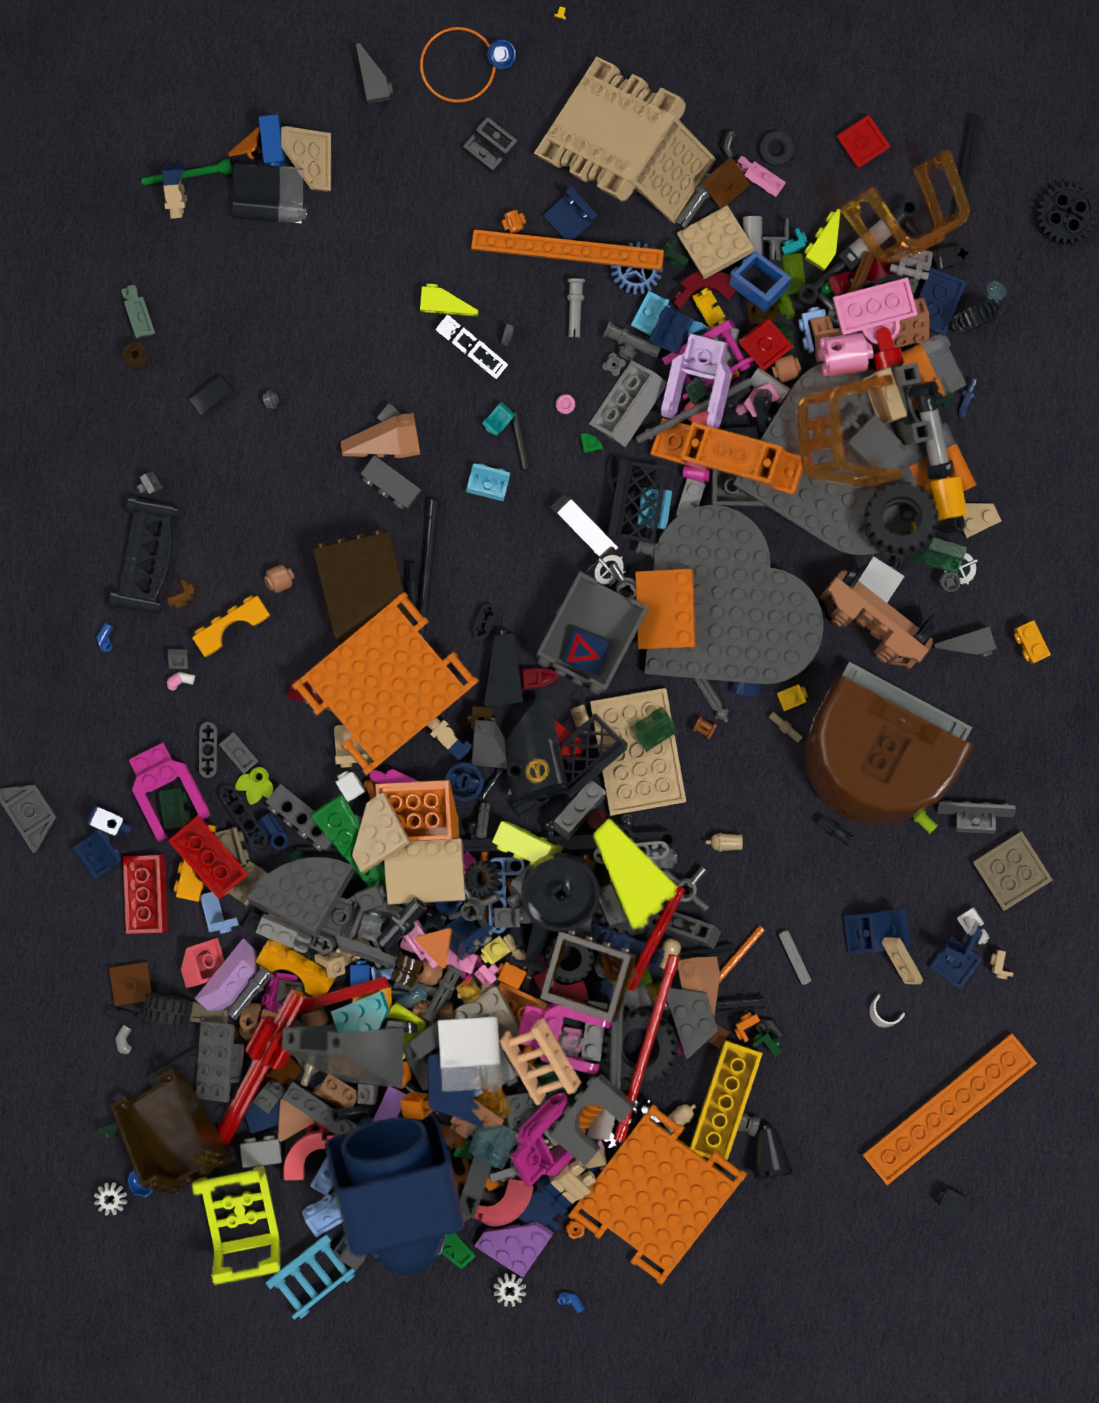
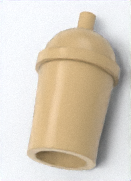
M718 833L713 835L711 840H706V844H711L714 850L722 852L742 850L743 841L742 835Z
M686 1104L679 1105L668 1118L678 1125L689 1123L693 1118V1109L696 1106L694 1104L691 1107ZM665 1125V1127L668 1129V1131H669L670 1133H672L673 1130L670 1129L668 1126Z

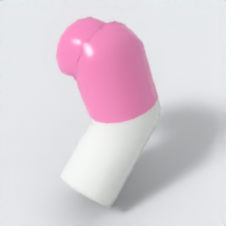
M177 672L168 678L167 687L169 690L174 691L182 682L193 685L195 675Z

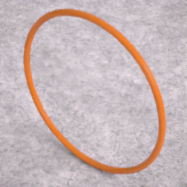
M452 27L438 32L427 42L421 54L420 70L424 83L434 95L449 102H467L477 98L486 91L493 80L495 67H493L490 80L483 90L470 98L461 100L449 99L435 92L428 84L423 71V59L428 46L436 37L452 30L468 31L480 37L488 48L490 47L488 41L476 31L464 27Z

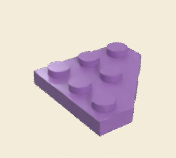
M538 1222L519 1226V1224L504 1226L500 1229L488 1228L480 1236L475 1247L519 1276L524 1277L554 1232Z

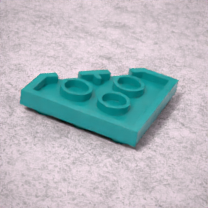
M379 992L331 1011L338 1032L382 1030V1024L390 1009L384 993Z

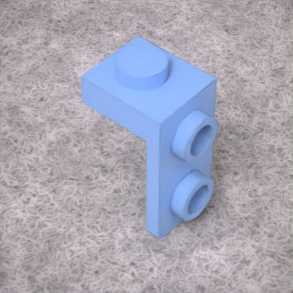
M819 307L808 309L809 313L802 314L801 319L798 320L800 330H804L805 338H803L804 349H808L809 353H813L814 348L808 322H811L810 319L826 316L825 309L820 310Z
M213 892L200 895L209 932L220 930V934L232 931L231 927L238 925L237 918L223 919L219 899Z

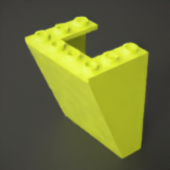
M607 819L593 834L634 929L637 927L641 929L649 921L647 917L651 913L655 915L663 907L661 903L665 899L669 901L677 893L675 891L677 887Z

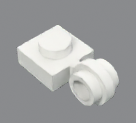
M974 907L957 918L967 934L971 932L976 921L980 923V926L984 924ZM982 929L981 932L983 934L978 942L979 944L987 943V940L990 938L985 929Z

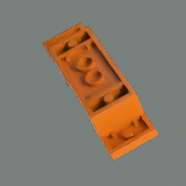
M662 418L661 423L667 421L668 419ZM692 422L691 426L678 423L657 434L651 451V455L704 471L708 467L754 480L759 486L794 496L807 461L806 457L788 453L782 446Z

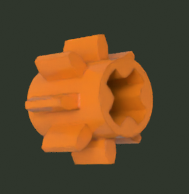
M514 210L504 214L505 219L502 220L504 230L509 229L510 233H515L524 229L523 224L526 223L523 213L519 214L518 210Z

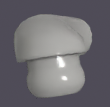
M125 1024L117 1034L115 1041L117 1050L120 1053L128 1054L131 1051V1046L127 1043L126 1038L132 1029Z

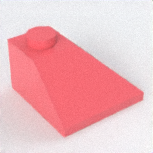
M218 938L186 949L181 967L186 988L208 982L225 962Z

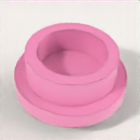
M561 395L556 401V408L562 414H569L575 408V401L570 395Z

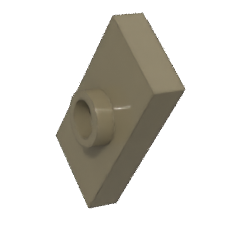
M192 1001L193 1008L190 1021L228 1023L229 1015L226 1013L228 1010L207 1011L200 1003Z

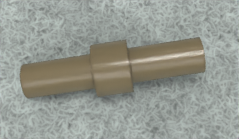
M775 712L769 716L784 734L787 733L797 743L801 740L802 736L792 728V725L787 720L784 721Z
M305 1062L303 1068L305 1071L300 1084L308 1086L312 1072H315L316 1068Z

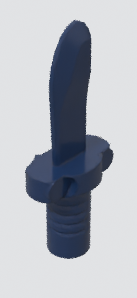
M971 378L967 390L961 391V394L965 395L959 409L960 419H964L971 398L976 399L977 397L974 394L978 383L976 379Z

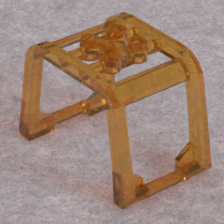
M947 149L937 154L929 161L913 169L935 224L933 232L916 240L908 238L889 212L875 187L868 189L841 206L840 210L879 261L891 263L910 253L914 256L946 239V233L960 227L967 221L970 207L950 150ZM935 165L937 168L945 171L959 207L958 212L946 219L943 218L927 171ZM866 200L898 241L897 244L885 251L881 249L860 218L861 207L859 204Z
M888 374L841 385L835 389L806 395L800 400L797 406L800 457L802 468L808 477L812 480L859 488L901 479V469L856 465L846 461L843 454L839 413L840 397L863 394L868 392V388L877 389L893 385L892 375ZM828 401L829 416H817L815 419H808L807 411L809 406ZM830 427V435H826L825 428ZM809 431H814V438L810 439ZM832 447L833 461L817 465L812 464L811 451ZM842 470L843 472H846V473H852V474H858V475H855V476L840 475V474H833V473H830V472Z

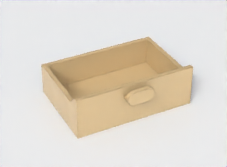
M891 368L876 372L863 379L874 413L885 425L907 416Z

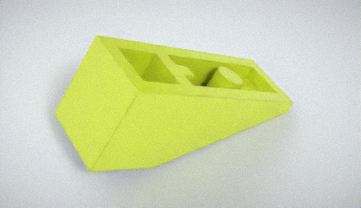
M427 284L426 287H422L421 312L478 317L477 309L444 289L438 288V285Z

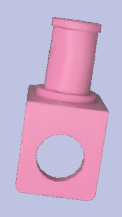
M771 383L764 384L753 389L745 401L738 403L736 412L738 415H743L750 411L753 417H757L754 398L760 389H768L772 393V402L778 400L780 396Z

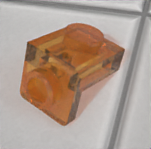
M186 580L181 581L185 592L167 599L170 607L175 606V609L186 605V601L193 599L194 589L192 584H188Z

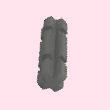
M482 802L479 806L478 827L476 829L477 838L484 839L487 836L490 813L489 803Z

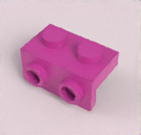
M276 971L270 972L274 977L270 978L266 983L265 994L262 996V1008L278 1012V1008L283 1006V1004H277L276 1002L279 981L297 982V975Z

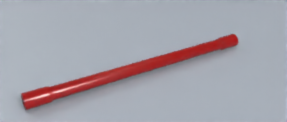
M669 954L664 976L627 1097L634 1103L636 1102L673 976L676 973L680 957L674 954ZM633 1110L622 1122H618L613 1137L614 1140L619 1142L625 1141Z

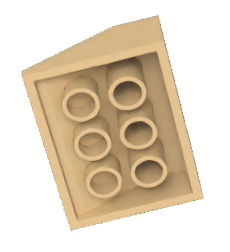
M461 839L410 841L411 843L384 860L388 905L408 904L414 897H417L424 903L465 901L464 852Z

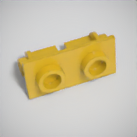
M705 288L700 293L692 296L711 330L726 322V316L718 305L715 308L713 306L717 301L711 290Z

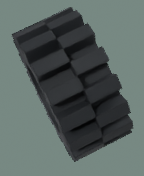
M476 861L470 864L469 868L465 870L468 875H464V878H467L465 885H469L467 890H472L470 893L476 894V896L494 894V891L499 889L497 886L501 885L498 879H502L501 875L498 876L500 870L495 869L497 865L492 864L491 861ZM481 871H484L487 876V882L484 886L479 882V873Z

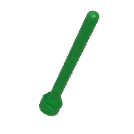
M230 158L223 159L217 165L185 170L181 179L217 172L224 173L225 175L233 174ZM163 174L144 177L141 179V184L148 185L163 182Z

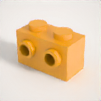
M1034 620L1014 629L1015 640L1018 644L1022 645L1024 650L1022 654L1027 662L1029 661L1030 664H1033L1051 655Z

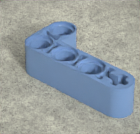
M496 857L490 861L492 863L499 861L502 864V869L498 873V876L501 875L502 879L498 880L502 882L503 888L500 891H494V894L497 893L500 896L503 908H506V875L520 874L524 870L525 865L524 861L515 857ZM519 861L522 865L521 869L513 871L510 867L511 862ZM490 904L489 924L493 927L492 931L494 933H502L506 929V927L500 928L499 930L494 928V916L492 917V913H494V908L492 907V904Z

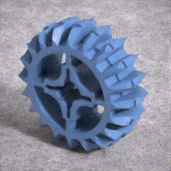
M637 242L636 247L640 248V242ZM611 265V269H617V271L611 273L612 276H618L614 282H622L619 286L620 289L626 285V293H629L630 288H633L634 295L637 294V289H640L641 294H644V287L651 291L649 284L657 285L654 278L657 280L661 279V276L656 274V272H662L660 270H653L652 275L647 280L642 268H640L641 272L638 273L637 271L631 272L633 268L630 267L622 274L621 266ZM636 276L642 283H632L626 280V278Z

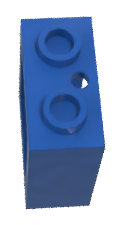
M278 115L259 117L264 164L280 166V170H282V167H286L285 153L281 147V120Z
M755 251L751 256L747 255L739 268L735 267L732 270L729 285L766 312L789 288L792 277ZM752 265L777 282L766 294L742 277Z

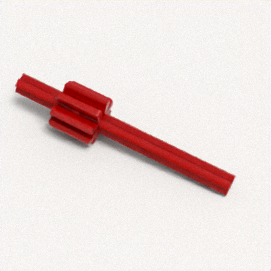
M290 990L276 1019L272 1016L261 1018L246 1047V1052L250 1053L249 1056L254 1061L217 1129L227 1147L269 1068L271 1067L275 1070L284 1068L291 1055L283 1050V1028L293 1027L292 1024L307 998L301 991Z

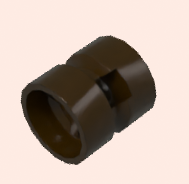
M132 342L124 348L123 359L131 368L141 370L149 364L150 353L143 344Z
M400 953L396 962L398 968L393 970L390 979L400 984L414 987L417 979L415 973L420 972L423 962Z

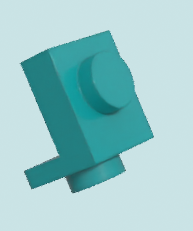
M501 402L482 424L489 433L497 436L514 418L515 414Z

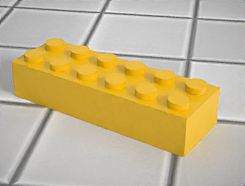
M724 1040L689 1146L699 1155L710 1158L716 1150L721 1153V1157L728 1160L763 1054L761 1051Z

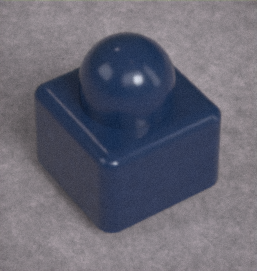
M429 1114L423 1120L409 1118L378 1120L366 1124L351 1133L332 1137L325 1142L332 1184L349 1251L355 1256L372 1254L385 1269L402 1275L416 1274L432 1266L442 1253L446 1235L460 1231L464 1225V1217L439 1117L436 1114Z

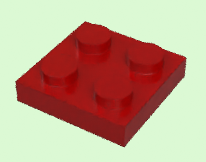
M870 115L837 136V139L858 169L890 148V145Z
M769 317L739 340V344L763 371L793 348L792 343Z

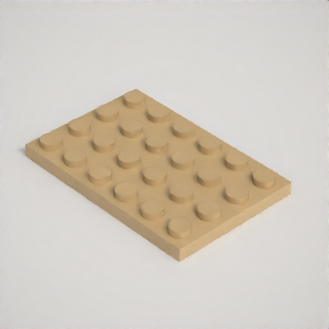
M666 688L590 701L592 715L597 713L621 739L623 738L628 743L627 750L603 770L610 815L686 802ZM595 720V731L601 732V725ZM596 735L597 743L600 744L601 735ZM603 736V745H612L615 742L611 736Z

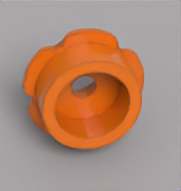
M572 1220L566 1226V1232L570 1238H581L584 1235L585 1226L578 1221Z

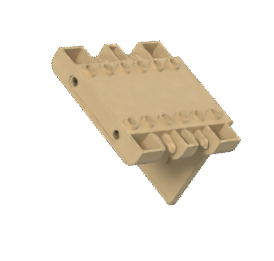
M599 57L595 58L534 152L538 158L557 168L570 165L569 172L585 182L597 179V186L602 191L621 201L626 200L635 189L673 223L681 215L696 192L695 188L701 184L706 172H709L716 161V158L679 121L685 111V102L679 96L660 88L658 93L654 92L651 94V89H649L648 84L642 78L632 74L630 79L624 80L620 70L615 65Z

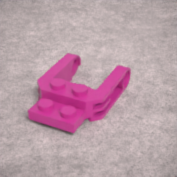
M164 742L129 759L137 775L132 791L158 841L168 836L162 829L161 821L147 792H152L176 780L177 777H180L201 818L205 819L211 816L187 765L172 760Z
M555 1003L545 1009L526 1004L517 1036L531 1032L536 1021L542 1018L545 1019L557 1042L563 1024V1017L605 1028H610L612 1022ZM536 1039L521 1043L535 1047V1049L541 1048ZM565 1054L573 1069L597 1074L600 1064L583 1061L580 1057ZM545 1055L540 1056L542 1061L549 1062Z
M557 1093L551 1096L519 1130L517 1141L519 1148L510 1157L525 1186L531 1187L542 1174L555 1176L574 1157L560 1144L550 1152L541 1136L568 1106L569 1100L565 1093Z

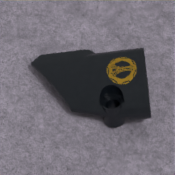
M539 697L506 740L507 775L514 803L551 797L568 791V783L560 753V743L551 703ZM514 770H519L521 774L518 776L511 775V772Z

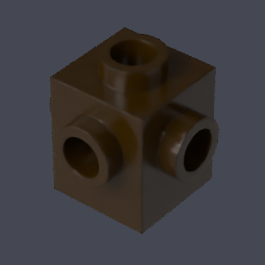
M751 301L747 302L750 325H759L768 317L773 322L777 321L775 303L764 312Z
M473 706L472 714H468V725L471 726V730H475L476 720L480 717H484L485 721L495 722V716H492V708Z

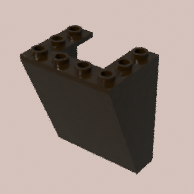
M385 529L374 531V535L368 537L366 534L356 535L355 540L339 539L333 545H329L328 542L317 544V548L313 549L336 642L347 640L404 592L392 535L390 532H386ZM400 603L397 607L411 623L409 611Z
M171 1068L156 1077L158 1081L162 1082L137 1098L124 1096L110 1106L140 1186L150 1190L176 1194L181 1190L180 1188L193 1184L197 1178L207 1176L216 1167L226 1165L227 1161L233 1157L184 1072Z

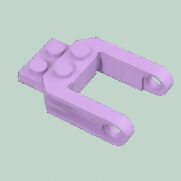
M689 334L685 353L672 361L661 408L662 416L671 419L675 417L685 376L688 373L715 380L707 410L709 411L707 426L719 428L732 378L731 370L727 363L723 361L727 348L726 342Z

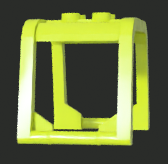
M257 1166L252 1171L207 1179V1177L198 1178L193 1183V1190L195 1195L203 1194L214 1246L212 1272L214 1285L280 1272V1238L264 1166ZM240 1182L241 1185L255 1182L260 1183L261 1192L253 1194L250 1191H245L239 1196L226 1195L223 1200L214 1202L212 1200L211 1191H214L216 1186ZM263 1200L265 1211L256 1212L251 1209L245 1213L246 1208L244 1205L249 1206L253 1201ZM235 1206V1213L229 1214L225 1219L217 1220L215 1209L224 1207L230 1210ZM267 1218L270 1233L221 1242L219 1227L228 1226L235 1228L239 1224H254L259 1219ZM271 1245V1257L259 1262V1268L233 1273L232 1268L223 1267V1254Z

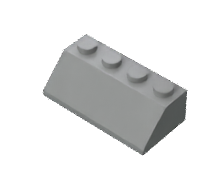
M631 360L589 425L618 444L626 447L667 386V382L655 372Z

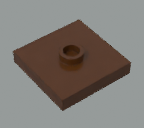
M731 157L701 182L720 209L728 205L750 185Z
M148 962L109 968L115 1006L144 1002L146 994L153 993Z

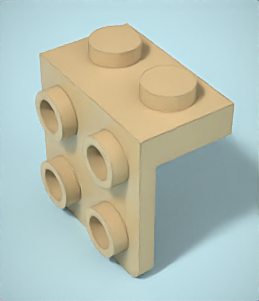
M337 725L334 727L336 764H340L341 768L352 767V763L357 761L341 745L353 735L344 725ZM358 741L353 743L354 747L370 765L371 761L374 760Z

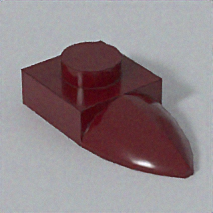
M540 667L521 669V688L531 689L547 686L553 683L559 677V674L551 669Z

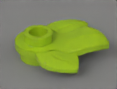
M262 767L252 769L250 774H243L235 786L236 790L246 791L247 800L251 805L257 803L262 796L269 798L274 792L273 784L268 780V772ZM258 773L262 774L261 780H257L256 775Z

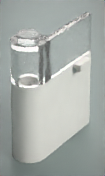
M497 1017L438 1021L442 1091L486 1089V1092H498V1088H502Z

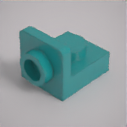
M799 228L794 230L797 241L791 239L783 243L784 246L781 247L783 257L805 248L807 239L804 232H800Z

